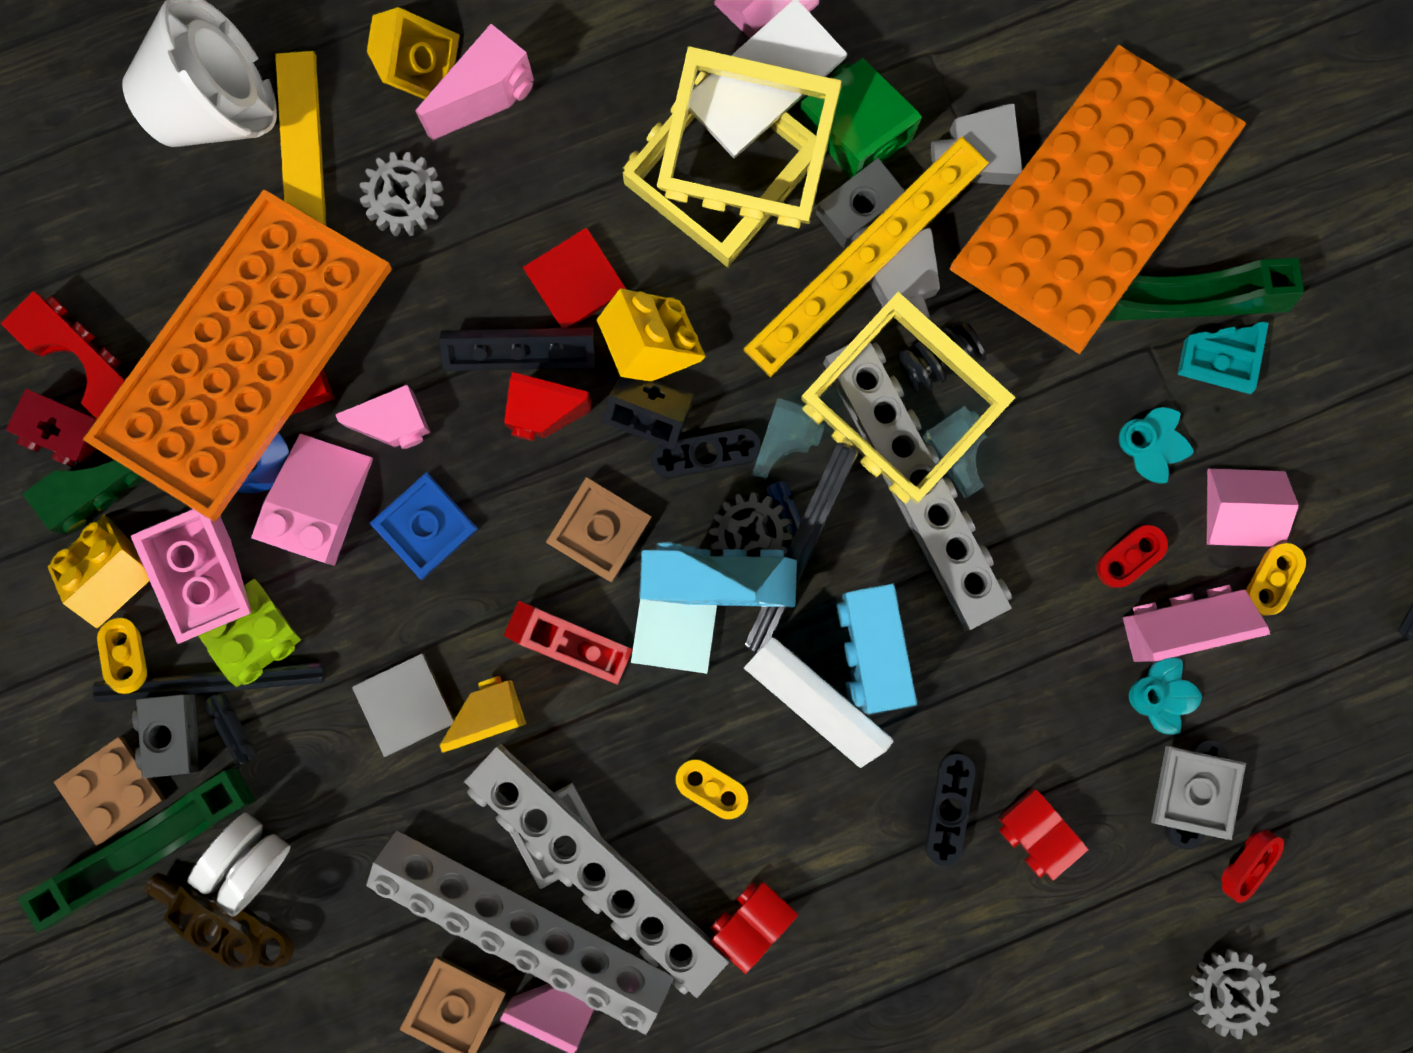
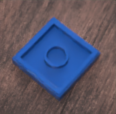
M428 472L370 522L373 528L420 580L426 578L479 530Z

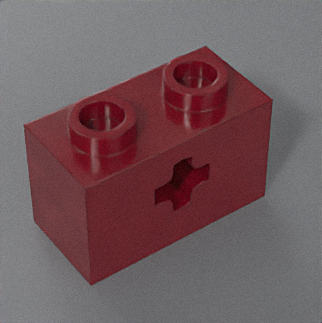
M25 388L6 428V431L19 436L17 444L38 453L41 446L53 451L51 459L72 468L76 462L90 466L97 451L95 447L83 440L97 419ZM54 426L61 429L58 436L52 433Z

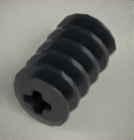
M957 321L953 324L952 331L948 328L941 330L971 358L973 355H976L982 362L987 360L980 337L970 324L967 323L966 325L961 321ZM921 342L913 345V353L907 349L899 353L903 372L917 393H919V383H922L929 390L933 389L931 378L933 376H936L942 383L946 382V369H949L955 376H958Z

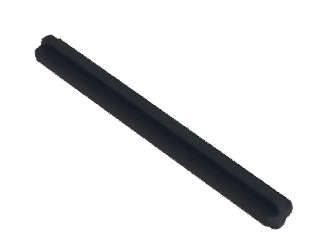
M842 442L836 444L785 555L786 558L797 560L796 586L858 455V450L849 444ZM761 607L745 642V646L750 651L757 653L771 637L773 638L787 607Z
M321 662L264 667L259 678L247 685L241 684L239 687L229 682L222 671L146 677L144 684L138 690L128 694L115 692L105 681H96L93 684V698L96 702L317 684L325 682L326 673L325 666Z

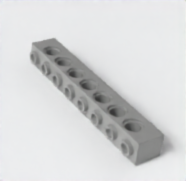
M870 342L833 383L862 438L909 481L912 473L919 472L926 476L939 462L938 455L930 443L924 444L918 433L922 429L920 421L912 409L906 410L900 399L904 396L903 390L896 377L891 376L889 378L882 364L886 363V359L880 346L876 342L873 344ZM847 346L826 356L823 363L826 369ZM860 373L871 374L876 382L875 388L871 390L862 389L856 382V376ZM878 406L888 407L893 413V421L888 424L877 421L874 416V408ZM896 439L907 441L911 447L910 456L901 458L895 455L892 450V442ZM883 475L888 487H890L893 483ZM948 477L941 478L917 504L912 500L905 504L893 494L964 631L971 630L1012 609L1008 600L1012 599L1011 593L1001 578L998 580L995 578L990 568L994 564L993 559L983 544L978 546L972 534L976 530L974 523L965 510L960 512L954 500L958 496L956 489ZM931 506H939L945 511L946 522L943 526H937L930 522L928 511ZM949 540H958L963 545L964 555L960 560H954L948 556L946 545ZM969 573L976 574L982 581L981 591L976 595L969 593L964 586V580Z
M502 744L498 745L465 780V783L470 787L467 793L476 803L482 807L488 804L499 814L496 820L504 829L511 834L515 831L521 834L527 840L524 844L533 856L539 860L545 857L556 867L553 871L556 877L568 887H571L573 884L585 894L582 897L585 904L597 914L601 911L606 913L613 920L611 927L624 940L628 941L630 938L635 940L642 947L639 952L647 962L656 968L660 964L671 976L675 977L672 984L681 993L686 994L689 991L697 998L729 963V959L710 942V937L610 844L595 833L569 806L559 799ZM511 782L518 788L519 796L516 801L507 802L500 797L499 786L501 783ZM532 809L542 810L547 815V825L543 828L532 827L527 820L528 811ZM561 836L573 838L577 846L576 851L570 855L558 852L555 844L556 839ZM589 863H598L603 866L606 875L600 881H591L585 876L584 867ZM618 890H628L634 896L635 901L631 906L622 908L614 903L612 896ZM647 917H657L662 921L663 928L659 933L648 934L641 926L642 921ZM676 944L688 945L692 950L691 956L683 961L674 959L670 954V950Z
M397 830L373 863L366 886L373 889L378 895L392 899L409 908L415 915L425 917L439 924L449 933L459 935L471 941L483 951L501 957L514 964L519 970L533 974L548 982L556 990L566 992L578 998L590 1008L602 1011L621 1021L626 1027L638 1030L645 1035L656 1018L675 978Z

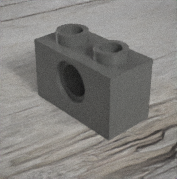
M877 158L819 202L816 215L839 244L845 248L857 239L905 191L879 158ZM857 200H866L871 204L872 211L860 213L854 208L853 203Z
M195 694L136 700L137 708L133 710L132 721L134 729L139 731L140 747L136 749L135 761L137 768L142 771V778L189 774L201 771ZM163 726L168 727L172 734V739L168 746L162 745L158 738V733Z

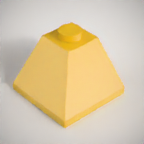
M397 7L372 15L367 53L383 83L426 99L454 67L459 34Z
M497 676L478 683L480 690L470 693L440 744L442 753L526 724L512 680L502 682L501 677Z

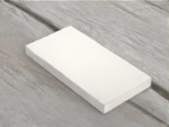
M792 0L731 56L825 77L846 58L847 53L798 0ZM710 74L692 91L688 109L735 159L796 104L804 94Z
M771 637L744 667L746 671L858 767L862 768L886 752L893 743L889 735L775 638Z

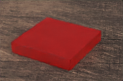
M587 228L523 267L561 328L576 326L606 307L620 288L626 289Z

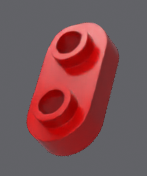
M1151 525L1141 526L1131 531L1099 558L1096 571L1100 581L1111 588L1125 587L1134 582L1165 556L1168 549V541L1164 532ZM1141 539H1146L1150 543V549L1147 553L1143 552L1139 547ZM1113 562L1118 563L1121 567V573L1118 576H1114L1110 572V565Z
M1269 830L1253 833L1246 841L1244 851L1236 862L1230 864L1222 874L1221 881L1224 894L1238 903L1248 900L1281 857L1284 849L1283 839Z

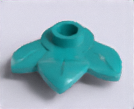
M1164 407L1154 409L1144 419H1134L1127 422L1119 432V444L1126 454L1133 457L1137 472L1145 479L1154 483H1167L1169 477L1167 464L1180 462L1194 453L1186 438L1174 430L1180 420V412ZM1133 432H1138L1142 435L1143 442L1141 445H1136L1132 442L1131 436Z
M1176 657L1158 660L1153 663L1147 677L1137 680L1129 691L1131 706L1138 713L1148 716L1154 729L1163 734H1179L1181 732L1180 715L1195 711L1202 701L1199 689L1191 682L1181 680L1183 661ZM1150 690L1152 692V702L1148 700V692Z

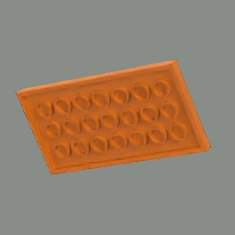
M1118 45L952 262L950 270L1080 354L1242 132L1246 122Z
M263 189L83 440L215 523L386 279L392 267L385 260Z

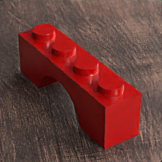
M33 291L0 324L28 351L41 357L59 351L74 352L82 361L87 375V387L81 404L98 419L128 377L118 368L122 362L107 348L103 347L99 350L91 342L95 338L94 334L79 321L73 324L65 316L69 310L53 295L45 298Z

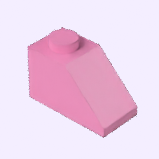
M408 385L335 414L338 422L345 427L394 447L401 445L402 449L421 443L423 441L422 436L430 433L414 391Z

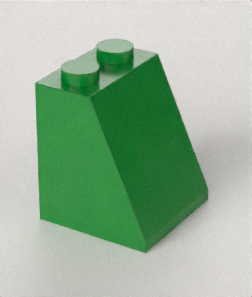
M863 58L853 65L851 62L845 63L832 75L834 79L841 81V90L827 151L849 180L877 158L883 163L912 142L922 118L919 112ZM804 95L799 114L814 134L817 135L825 99Z

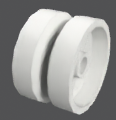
M249 813L240 815L220 834L199 860L188 883L204 895L215 892L221 887L216 905L232 917L240 913L262 890L280 867L291 847L275 834L266 836L259 841L262 835L263 824Z

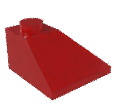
M512 372L504 423L509 429H513L511 435L524 440L534 441L535 436L546 438L588 414L592 410L593 403L587 391Z

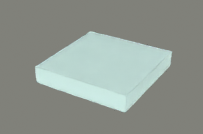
M640 599L631 663L707 674L717 605H684Z

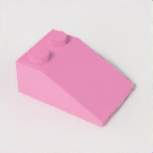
M490 24L415 110L427 135L434 140L511 107L516 100H523L532 89V81L534 80L527 53L495 26Z
M300 434L264 501L251 538L335 566L373 458Z
M193 509L131 535L177 644L252 613L233 546L220 516L214 523Z

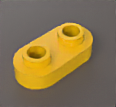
M1283 543L1269 548L1246 589V592L1262 616L1275 615L1285 608L1306 568L1305 555L1299 547L1293 544ZM1280 556L1286 560V568L1284 570L1279 569L1277 566V559ZM1261 590H1265L1269 594V600L1265 604L1259 599Z
M115 618L109 620L100 628L97 635L103 678L115 692L121 694L132 693L144 684L147 677L141 635L134 624L128 619ZM127 638L124 644L117 646L120 639ZM127 672H133L128 679L122 680Z
M699 759L688 760L679 767L676 774V785L685 797L723 819L737 818L745 811L748 804V795L741 783ZM693 771L701 773L703 777L701 784L693 786L688 782V775ZM726 791H731L736 796L735 802L729 806L721 802V796Z

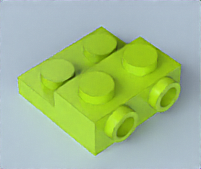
M255 578L244 585L252 613L198 635L207 647V652L225 677L236 687L255 681L262 674L264 667L274 660L280 661L289 656L295 649L294 645L301 641Z

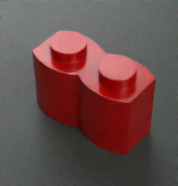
M1031 788L998 817L999 821L1003 824L998 831L1013 848L1018 844L1023 847L1029 855L1024 861L1039 878L1046 874L1048 878L1054 881L1088 851L1084 843L1037 789Z
M763 880L757 886L750 882L736 898L741 903L731 915L724 911L710 927L714 932L710 942L745 974L759 961L770 946L798 916V913Z

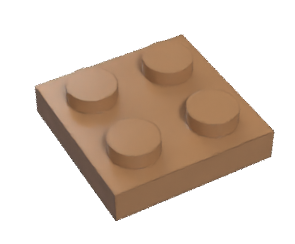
M586 477L546 543L612 583L652 517Z
M124 736L117 737L54 781V784L96 846L104 844L166 800L152 777L142 778V771L136 766L135 752Z
M438 955L400 1030L444 1053H477L507 990Z

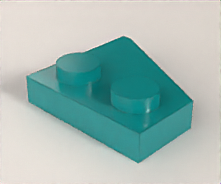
M1259 322L1247 328L1235 329V327L1220 329L1217 333L1212 334L1203 332L1189 335L1183 343L1177 375L1247 394L1253 393L1257 387L1269 323Z

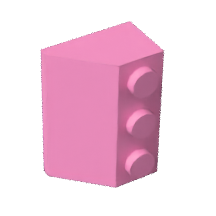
M1230 585L1208 589V597L1194 600L1193 593L1170 598L1171 606L1157 609L1156 602L1133 607L1134 615L1123 617L1134 662L1158 661L1269 635L1270 632L1268 625L1246 590L1232 591Z

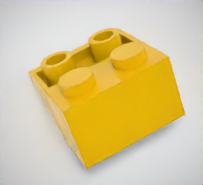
M620 288L597 318L599 327L621 377L652 382L699 363L706 357L680 300Z
M105 514L97 522L87 525L81 532L80 537L67 549L60 550L53 557L51 564L47 566L62 603L97 629L150 581L135 545Z

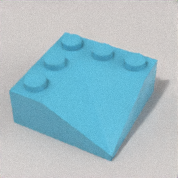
M657 543V550H642L640 599L684 605L795 607L797 560L784 557L783 550H760V557H747V550L725 549L723 550V557H710V550L681 546V544Z
M894 584L842 594L843 602L837 603L841 627L848 626L851 642L845 643L847 662L849 667H851V681L845 682L848 701L853 706H856L860 712L867 714L917 705Z

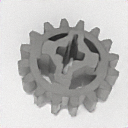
M392 152L390 153V162L386 164L380 158L376 159L379 169L374 171L367 168L365 172L371 180L370 182L360 183L362 191L368 194L361 197L360 202L364 207H370L365 213L370 221L377 219L376 225L381 231L390 225V230L394 236L399 235L401 228H405L409 236L414 235L415 225H419L423 230L428 229L425 219L430 217L436 220L438 215L433 207L443 206L444 203L442 198L436 194L444 190L440 181H434L438 176L436 170L433 167L426 170L427 163L422 157L414 163L410 152L405 153L403 160H398L395 153ZM397 172H410V173H409L408 175H404V174H398ZM384 181L383 191L378 194L379 188ZM395 184L398 185L400 190L403 189L406 192V197L410 204H406L404 199L397 195V190L394 187ZM426 193L424 203L419 207L420 198ZM396 213L406 214L408 216L395 217L393 215Z
M1227 949L1225 959L1216 952L1211 953L1213 961L1211 965L1202 961L1199 963L1200 968L1204 971L1202 976H1191V979L1199 984L1198 989L1189 991L1191 997L1200 1001L1193 1007L1194 1012L1199 1015H1205L1202 1023L1209 1028L1215 1026V1032L1225 1037L1230 1030L1232 1036L1242 1039L1243 1029L1253 1036L1257 1035L1255 1024L1259 1022L1268 1027L1270 1023L1265 1017L1266 1012L1277 1013L1278 1010L1274 1005L1270 1004V998L1280 996L1277 990L1269 987L1276 980L1275 976L1268 972L1263 973L1267 965L1258 959L1253 961V955L1243 951L1238 957L1236 951ZM1232 968L1242 969L1241 971L1237 969L1233 974L1223 973L1225 970ZM1225 984L1232 988L1235 987V991L1243 1003L1233 1000V996ZM1212 986L1213 997L1210 999V991ZM1235 1014H1245L1243 1017L1231 1019Z

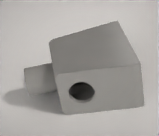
M1007 104L959 117L954 120L950 128V139L931 141V158L934 163L963 136L989 162L987 167L972 181L973 183L1012 185L1022 172L1014 104Z
M930 228L921 230L869 281L882 307L899 292L930 319L924 299L935 296L940 289L934 243Z

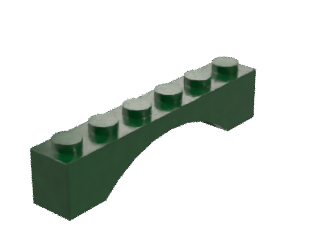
M1299 258L1263 259L1222 271L1190 276L1150 277L1137 275L1104 321L1290 312L1304 294Z
M114 460L95 468L76 471H52L25 491L23 496L49 531L71 534L86 524L87 520L85 518L96 510L102 511L113 505L118 500L117 495L128 486L133 488L146 479Z
M237 768L223 771L189 792L179 801L140 827L72 867L51 877L17 898L37 933L54 927L255 803L256 799Z

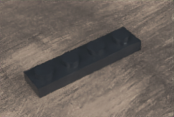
M593 328L447 330L440 332L439 342L443 371L595 368Z

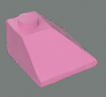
M548 983L513 996L500 1020L568 1053H575L594 1009L578 998L566 992L556 990Z

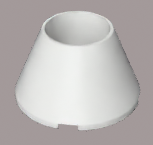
M166 0L122 82L126 102L139 124L160 143L170 147L258 138L272 130L277 117L276 100L269 79L262 81L253 63L259 58L231 21L205 0Z

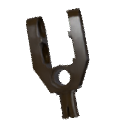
M156 873L147 882L145 887L146 895L153 897L168 907L164 916L167 923L183 939L226 967L246 969L257 964L264 968H275L286 965L292 958L294 945L291 937L246 907L236 916L232 917L216 905L218 894L215 892L204 895L193 886L178 885L163 873ZM245 919L250 925V931L245 929L240 924V921ZM211 935L216 938L213 941L208 942L205 939V936ZM272 938H275L280 944L279 956L274 961L270 960L266 955L267 943ZM234 950L246 957L245 960L242 962L238 961L235 958Z

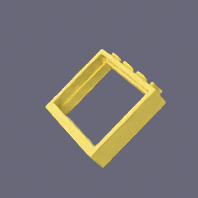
M688 46L657 187L662 191H666L665 198L687 203L688 197L703 200L702 207L724 212L725 206L728 205L741 208L739 215L752 219L762 220L763 214L778 217L777 224L799 229L801 222L809 224L840 95L841 81ZM697 71L825 99L800 207L673 178Z
M701 71L694 82L696 87L711 73ZM674 103L670 111L672 113L670 118L664 125L661 122L657 123L650 131L646 139L648 144L640 153L634 151L629 156L630 160L623 167L625 170L623 172L624 184L726 267H729L771 215L763 214L762 220L743 217L721 243L643 180L664 155L675 107ZM689 109L684 130L695 118ZM787 112L774 122L770 128L797 148L799 152L760 197L783 203L808 173L816 139L812 132Z
M897 292L802 395V401L806 404L802 410L818 425L824 420L835 431L831 436L837 443H846L858 450L863 456L860 463L875 477L882 473L893 483L889 487L890 491L906 504L909 500H912L917 504L1015 397L903 295ZM893 317L991 405L917 486L910 482L819 399Z

